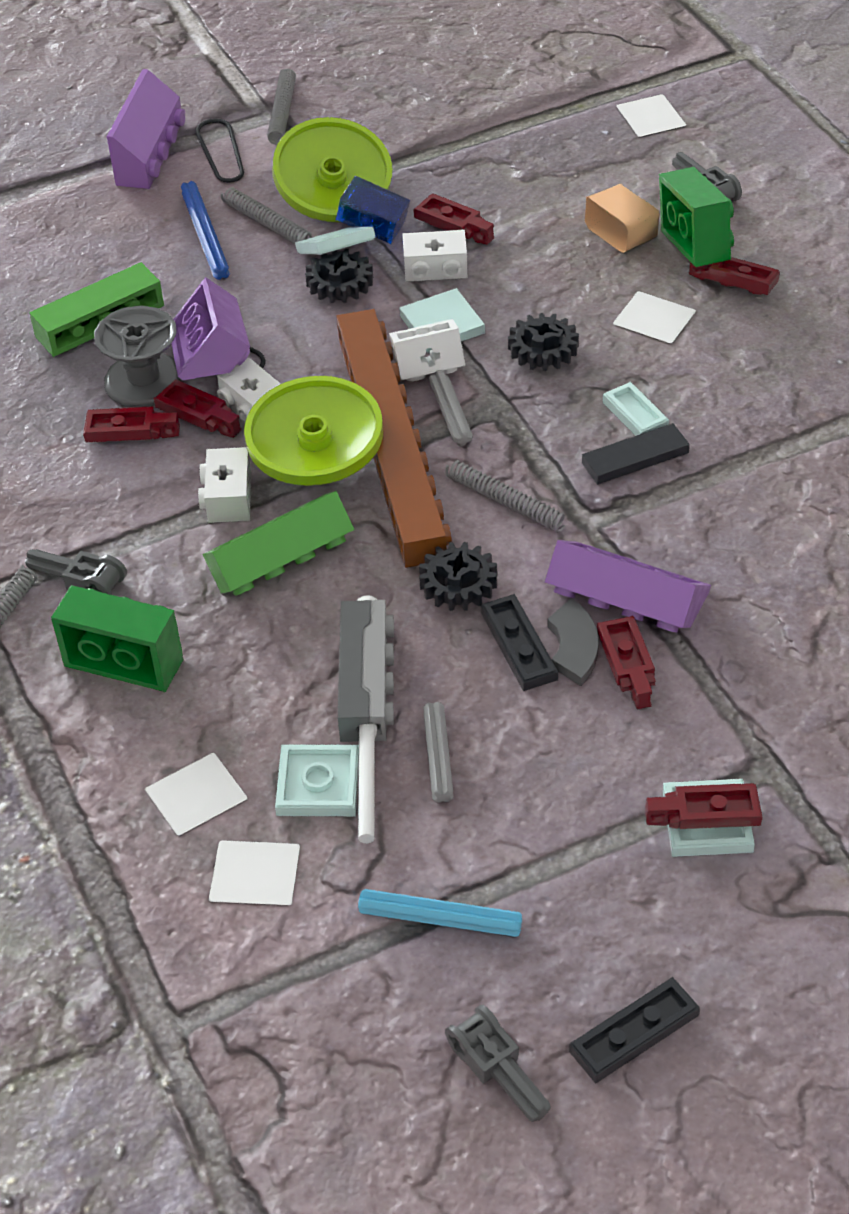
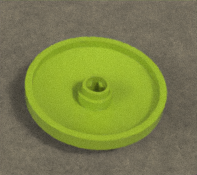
M334 117L307 120L291 128L278 142L272 166L274 183L282 198L301 214L326 222H346L358 219L359 213L364 206L375 210L388 194L393 170L387 148L372 131L356 122Z
M308 376L282 383L260 397L247 415L244 435L250 458L268 476L294 485H322L344 479L356 473L371 461L383 439V421L378 403L363 387L342 378Z

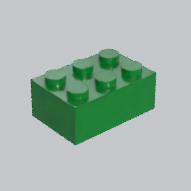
M695 167L659 174L661 232L695 267L731 260V247L734 246V235L730 227V218L734 215L731 200Z
M71 585L51 616L64 667L166 692L184 660L175 612L161 605H151L132 600L128 597H118L98 592L94 589H85Z

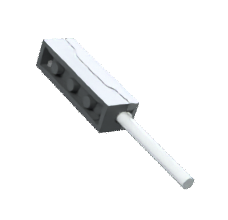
M370 595L362 596L356 601H341L337 717L340 742L359 741L358 840L366 844L374 841L375 741H386L387 725H394L393 702H387V695H394L393 672H387V666H394L393 643H387V637H394V615L386 614L385 600H377Z

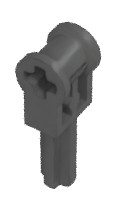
M683 152L676 153V157L672 159V165L678 170L695 167L731 201H737L741 198V184L735 175L727 174L717 166L706 170Z
M30 549L25 560V565L28 568L62 577L67 590L73 585L112 595L111 590L116 583L123 581L127 576V569L124 564L111 555L98 556L80 551L73 560L38 549Z
M479 1005L474 1010L475 1014L458 1026L450 1025L445 1029L446 1038L457 1056L466 1062L483 1084L494 1077L529 1121H539L551 1109L549 1101L515 1062L518 1060L519 1047L486 1006Z

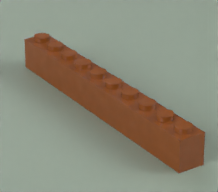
M375 309L336 315L338 340L350 381L367 390L374 397L381 410L383 439L373 460L405 568L419 566L425 563L424 556L426 554L435 556V547L439 546L443 550H447L446 546L449 542H452L449 525L442 524L441 521L444 520L442 502L440 499H434V496H436L433 475L427 476L426 472H429L426 452H419V449H421V438L418 428L412 429L414 417L411 406L405 407V404H407L404 384L398 385V382H400L397 362L391 363L393 361L391 342L384 341L387 340L384 321H378Z

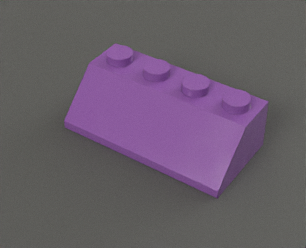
M142 69L107 135L116 186L150 189L154 179L159 176L163 161L168 158L171 144L176 142L180 126H183L185 123V110L181 109L180 97L148 69Z
M205 277L173 319L176 322L177 334L172 342L177 375L182 380L230 373L236 365H241L250 353V344L237 298Z
M557 540L545 579V583L555 586L554 592L557 594L575 598L576 593L589 597L587 603L590 605L609 609L611 604L623 608L622 615L626 617L634 616L635 620L643 621L644 616L658 620L657 627L676 633L679 627L690 628L711 588L710 584L577 541Z

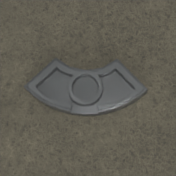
M570 598L547 619V627L557 636L560 644L559 650L552 658L556 669L570 680L582 686L596 665L598 633L589 613L578 602Z

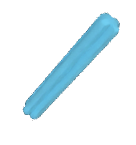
M369 889L361 891L358 901L359 912L368 915L513 937L519 936L522 928V914L516 911Z

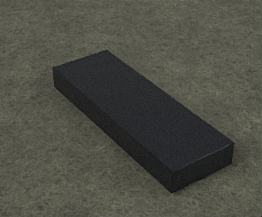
M674 423L584 453L582 454V464L598 485L688 454L690 444Z
M512 594L481 604V614L522 690L527 691L558 681V670L516 595Z
M671 977L569 1044V1052L596 1084L698 1017L700 1007L680 984Z

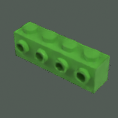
M140 262L29 312L36 339L54 357L94 339V331L99 322L110 313L133 306H148L159 309L164 306L160 280Z
M337 491L324 494L202 555L220 592L233 591L234 595L237 596L254 588L255 586L252 581L263 575L266 580H269L284 573L283 565L293 560L298 565L316 556L314 550L323 545L328 550L346 541L344 535L355 529Z

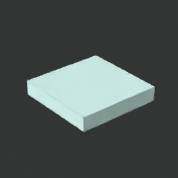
M349 227L295 242L297 253L321 255L374 240L375 233L373 227Z
M457 288L399 307L400 317L409 329L453 319L459 328L461 342L485 333V324ZM428 348L426 349V352L430 353V350L432 349Z
M281 745L275 803L276 816L356 817L359 745Z
M743 779L668 782L663 783V797H665V793L674 792L675 786L744 784ZM667 825L672 857L754 852L755 844L751 826L674 829L669 828V825Z

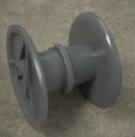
M148 306L125 307L110 313L99 322L94 331L95 344L102 354L117 361L110 366L104 377L105 391L115 402L130 407L155 406L154 398L175 379L184 383L185 380L180 379L177 375L174 358L163 353L171 346L177 334L176 322L168 313Z

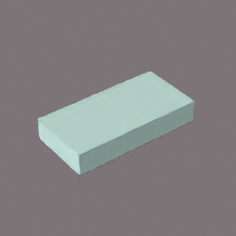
M631 382L603 394V404L635 436L669 425V419Z

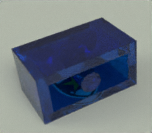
M355 175L340 198L336 220L351 227H373L376 238L392 244L406 221L410 200Z

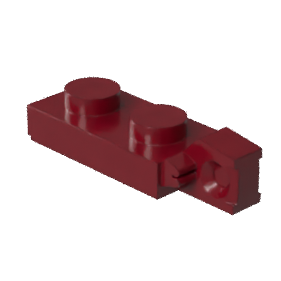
M432 193L413 209L415 219L445 231L465 230L466 239L472 237L475 242L488 245L494 239V224L482 218L480 211Z
M731 257V260L695 267L690 262L689 275L701 280L710 279L717 281L723 286L743 288L753 294L768 295L779 282L780 271Z
M177 379L154 398L156 408L167 413L177 412L178 418L210 432L218 430L222 435L234 438L242 430L240 428L239 415L233 413L232 409L227 407L225 400Z
M153 407L90 409L86 414L83 436L85 442L150 440L160 437L164 439L179 436L180 423L177 412L154 411Z
M634 616L597 623V633L617 685L620 686L622 692L630 691L636 709L652 707L650 701L652 689L650 686H655V667Z
M754 783L675 786V791L665 793V797H647L645 804L647 825H669V828L674 829L761 826L763 818L757 786Z

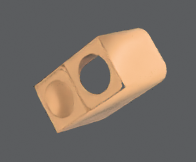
M618 184L586 197L585 223L589 230L618 251L624 253L657 237L659 210L623 185Z

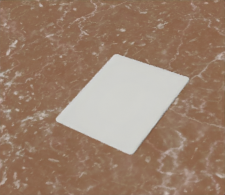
M663 94L616 105L638 137L686 126L685 122Z
M638 291L613 324L667 343H673L696 310Z
M211 753L145 788V791L178 836L247 800L245 793L215 753Z
M220 841L209 901L291 905L300 845Z

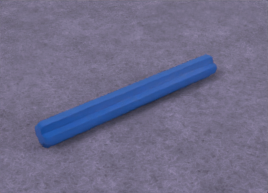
M194 181L184 182L181 185L182 196L213 277L217 280H220L222 277L228 278L230 275L229 266L198 187Z

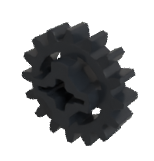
M346 248L343 251L335 250L329 255L326 253L321 254L320 259L311 258V265H306V287L310 288L311 295L318 293L319 300L329 297L330 303H334L336 300H342L343 303H347L348 297L357 300L359 299V292L367 294L368 286H373V265L369 264L367 256L361 258L359 251L349 254V249Z
M540 313L539 318L535 319L531 315H527L526 322L517 320L516 327H510L508 350L511 351V358H518V365L520 366L529 363L530 370H534L538 366L542 367L543 371H547L550 365L560 369V362L570 364L571 356H577L579 333H576V326L568 325L567 318L560 321L556 320L557 314L545 317L544 313Z
M449 542L447 550L437 546L435 547V556L426 554L424 556L425 563L419 565L420 590H424L425 599L435 598L436 607L447 603L449 611H453L456 605H461L464 611H468L469 603L472 602L480 607L482 597L491 599L492 589H496L498 586L497 563L492 562V554L486 553L482 555L481 546L479 545L473 550L468 549V542H463L461 548H456L453 542Z

